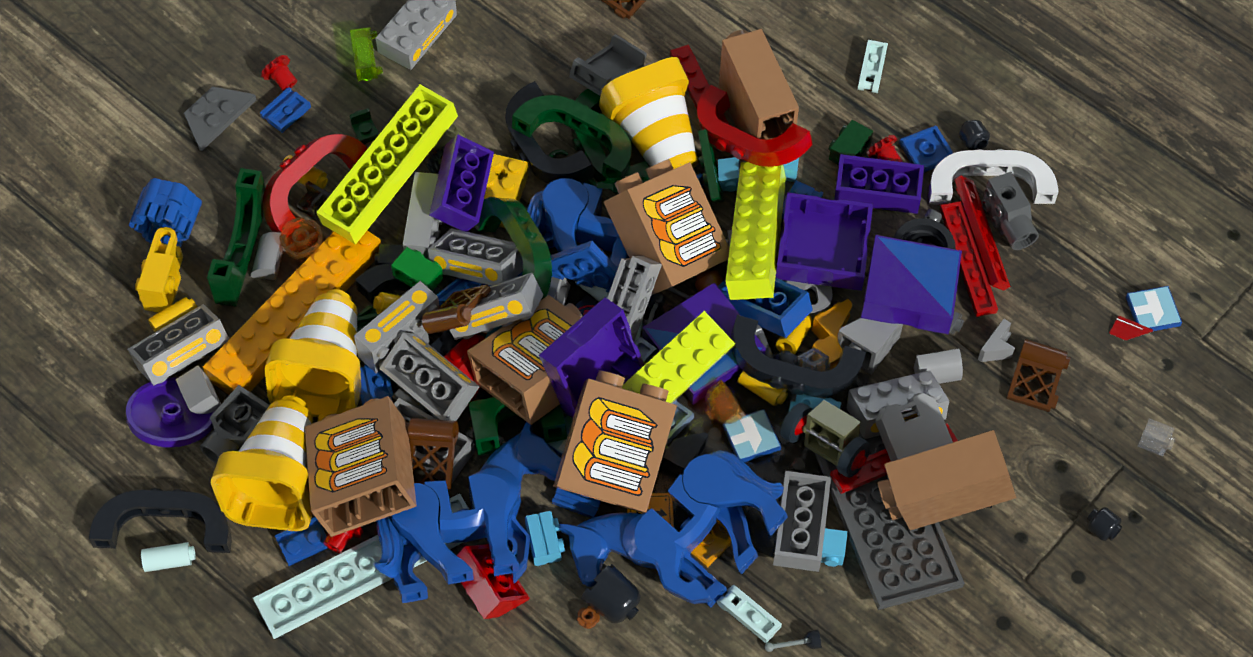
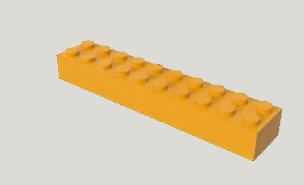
M367 230L355 245L336 232H333L203 366V370L211 383L228 395L238 385L251 392L265 377V365L272 344L279 339H290L316 297L332 289L346 292L355 282V279L364 273L375 261V252H379L381 240Z

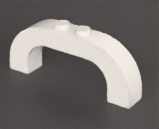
M977 149L956 152L941 160L932 174L928 197L929 204H949L953 195L952 183L961 175L999 176L1012 172L1014 176L1025 180L1032 189L1034 204H1055L1058 195V185L1050 167L1032 154L1017 150Z

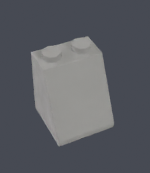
M860 318L839 330L838 342L842 349L844 346L865 351L866 354L861 369L872 375L900 338L903 324H890Z

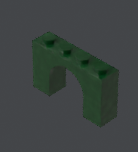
M495 397L469 402V409L478 455L494 453L500 447L498 427L506 419L518 415ZM558 405L537 420L542 427L544 440L547 443L567 439L566 424L561 405Z

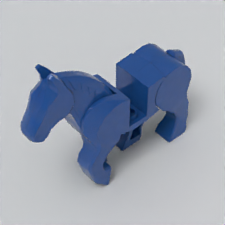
M700 173L696 176L701 187H703L704 184L701 183L703 181V174ZM562 178L554 180L544 190L537 192L532 197L527 211L549 249L556 247L559 253L576 247V241L582 244L593 241L598 248L612 252L610 260L617 267H619L622 258H629L612 219L601 217L603 189L587 183L582 185L573 179Z
M526 422L519 435L508 440L494 451L480 472L469 476V498L472 510L461 509L452 513L446 481L425 482L424 485L414 483L416 507L376 521L382 556L378 562L373 563V566L387 577L394 578V584L399 590L402 603L428 599L426 585L413 573L415 563L422 556L441 572L447 584L474 580L473 569L449 550L445 543L467 542L487 538L494 567V576L510 574L513 583H516L526 571L530 535L516 520L521 504L522 478L524 474H540L555 481L561 457L553 451L548 443L532 432L533 424L531 425Z
M718 450L710 454L697 456L690 461L684 470V474L679 475L668 490L672 500L692 518H688L683 522L680 532L673 528L652 508L642 514H605L589 519L579 525L560 524L559 530L569 535L570 549L582 584L585 586L593 587L596 585L597 582L594 579L602 571L603 563L610 552H615L633 561L636 565L657 569L665 591L692 604L707 603L712 608L717 600L724 595L727 588L708 573L690 554L708 535L716 521L721 522L727 529L731 538L733 555L738 571L743 574L756 560L758 554L751 542L748 523L742 506L754 507L761 512L770 536L788 516L776 501L784 490L780 482L769 483L763 480L736 455ZM680 576H682L683 578L687 579V580L690 581V582H686V581L682 580V579L680 578Z

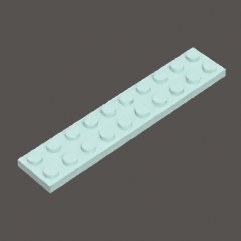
M460 494L449 499L452 513L461 509H469ZM378 535L254 597V602L273 638L276 639L393 579L379 572L373 566V563L378 562L382 556ZM463 542L445 543V545L450 550ZM422 556L415 563L414 567L426 562L427 560Z

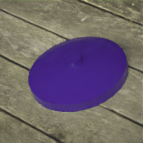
M167 378L164 382L154 386L149 382L132 394L126 406V420L131 432L148 444L159 447H181L199 441L213 429L210 417L215 411L207 414H197L190 411L176 382L177 378Z

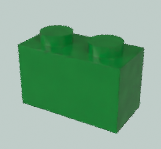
M408 247L391 265L393 276L410 287L415 286L421 281L433 292L443 280L440 264L426 259L418 250L413 251Z

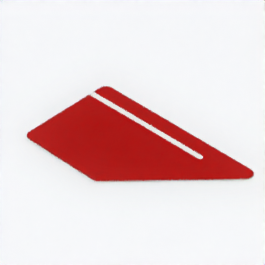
M1118 316L1109 333L1123 340H1129L1153 332V329Z

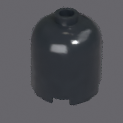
M613 564L603 569L594 579L597 582L591 590L586 588L581 596L584 602L611 623H620L626 618L632 620L639 612V609L636 607L640 602V591Z

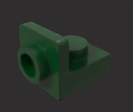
M368 108L358 110L349 116L351 127L357 140L366 144L378 137L379 133L371 119Z

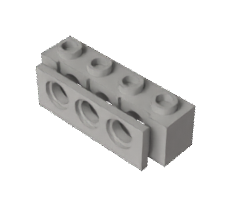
M632 256V258L621 259L607 298L624 310L631 329L633 342L635 341L662 266L661 263L645 256Z

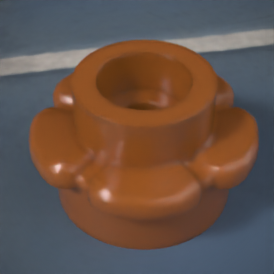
M590 606L587 608L583 607L578 611L577 621L579 625L586 629L595 627L600 620L599 613Z

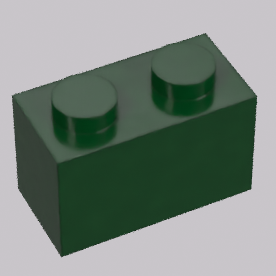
M851 120L847 126L844 125L838 139H833L828 148L830 151L829 160L839 165L840 154L861 157L871 144L873 130Z

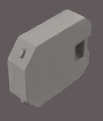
M924 393L914 394V397L908 399L909 403L902 406H898V403L893 405L887 404L879 411L875 423L891 462L953 443L935 398ZM912 408L911 412L902 415V410ZM917 413V418L911 419L906 422L904 421L905 417Z

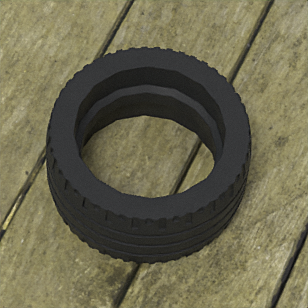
M916 218L907 221V223L899 227L893 237L906 241L922 238L936 246L956 250L955 240L951 232L940 222L928 218Z

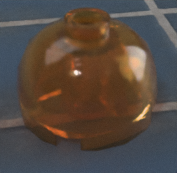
M303 217L286 223L279 237L283 251L290 258L297 261H306L324 241L319 224L312 219L311 221L305 220Z
M722 379L714 383L705 394L707 408L704 411L711 420L716 419L721 424H733L746 416L744 410Z

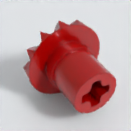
M287 55L276 57L261 72L264 80L272 79L283 91L288 87L292 88L298 81L287 66L290 62Z
M894 135L885 137L867 151L869 158L876 156L877 159L903 162L893 145L898 140Z
M358 527L333 537L328 534L323 543L332 551L342 553L352 537H361L363 529Z

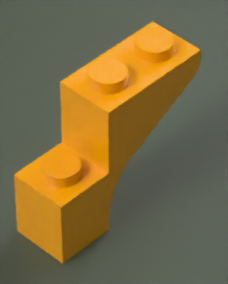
M849 299L834 304L832 308L825 312H819L813 319L812 331L819 340L813 344L810 358L822 372L829 371L838 365L840 354L843 350L838 342V332L842 327L846 326L850 318L852 302Z

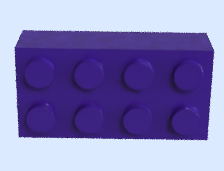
M458 134L445 144L429 216L465 232L478 224L494 152Z
M840 154L834 200L871 203L873 208L918 214L924 165Z

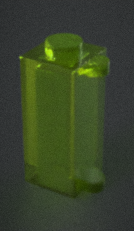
M370 27L350 30L357 81L377 79V75L383 73L382 67H376L372 39L377 37V32L370 31Z

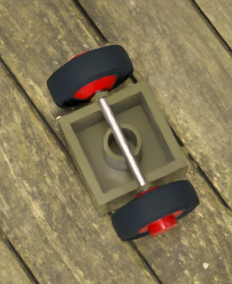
M825 400L814 409L804 403H798L789 411L781 426L780 433L785 440L795 443L805 434L804 446L836 465L838 472L848 478L853 477L860 471L870 453V444L859 437L861 422Z

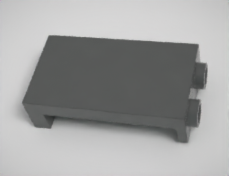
M615 34L612 36L609 46L586 61L579 57L573 61L569 77L601 96L603 87L610 81L642 68L647 53Z

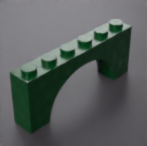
M240 168L235 184L236 214L227 252L222 260L212 259L207 276L215 304L234 307L238 303L264 215L263 195L265 184L262 172Z

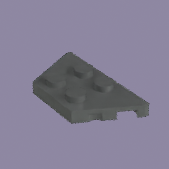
M212 86L188 108L184 115L199 150L203 151L256 101V96L251 93Z

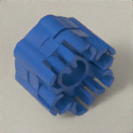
M156 178L150 179L146 187L142 189L129 226L134 228L136 224L134 230L142 233L143 238L149 243H152L155 232L159 228H172L177 235L176 246L181 248L183 241L190 237L202 201L181 183ZM163 236L161 242L163 241L164 244H168L171 236Z

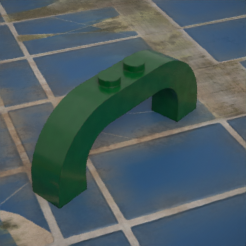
M590 89L583 91L575 100L599 114L602 113L599 107L601 96ZM571 128L572 142L575 150H582L592 164L595 180L597 182L606 181V177L602 176V167L607 157L600 143ZM646 161L629 166L625 177L637 172L640 176L649 177L646 169L649 168Z
M556 95L540 96L528 100L513 114L512 129L527 137H530L544 123L558 122L601 143L610 153L603 162L602 176L606 178H621L627 175L631 157L629 137L621 126L605 115L599 114L589 109L586 105L572 99Z
M497 197L484 199L479 223L475 225L477 231L496 232L501 222L503 223L522 256V276L533 273L543 293L542 299H544L548 294L551 284L552 261L549 248L526 208L519 201L511 198Z

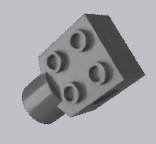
M1008 172L988 179L982 207L985 212L989 213L993 227L998 229L1000 235H1005L1013 250H1021L1030 246L1038 239L1039 234L1032 223L1031 205L1013 173Z
M238 385L211 415L210 420L214 430L200 445L201 451L216 464L222 453L239 451L270 405Z

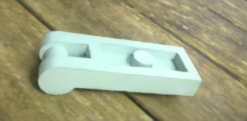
M868 40L858 90L864 91V89L872 90L873 93H878L888 43ZM866 78L874 79V82L866 81Z
M732 585L727 590L728 593L725 596H721L717 600V604L721 609L729 612L765 643L781 628L782 624L735 585ZM734 599L740 601L736 606L732 603Z

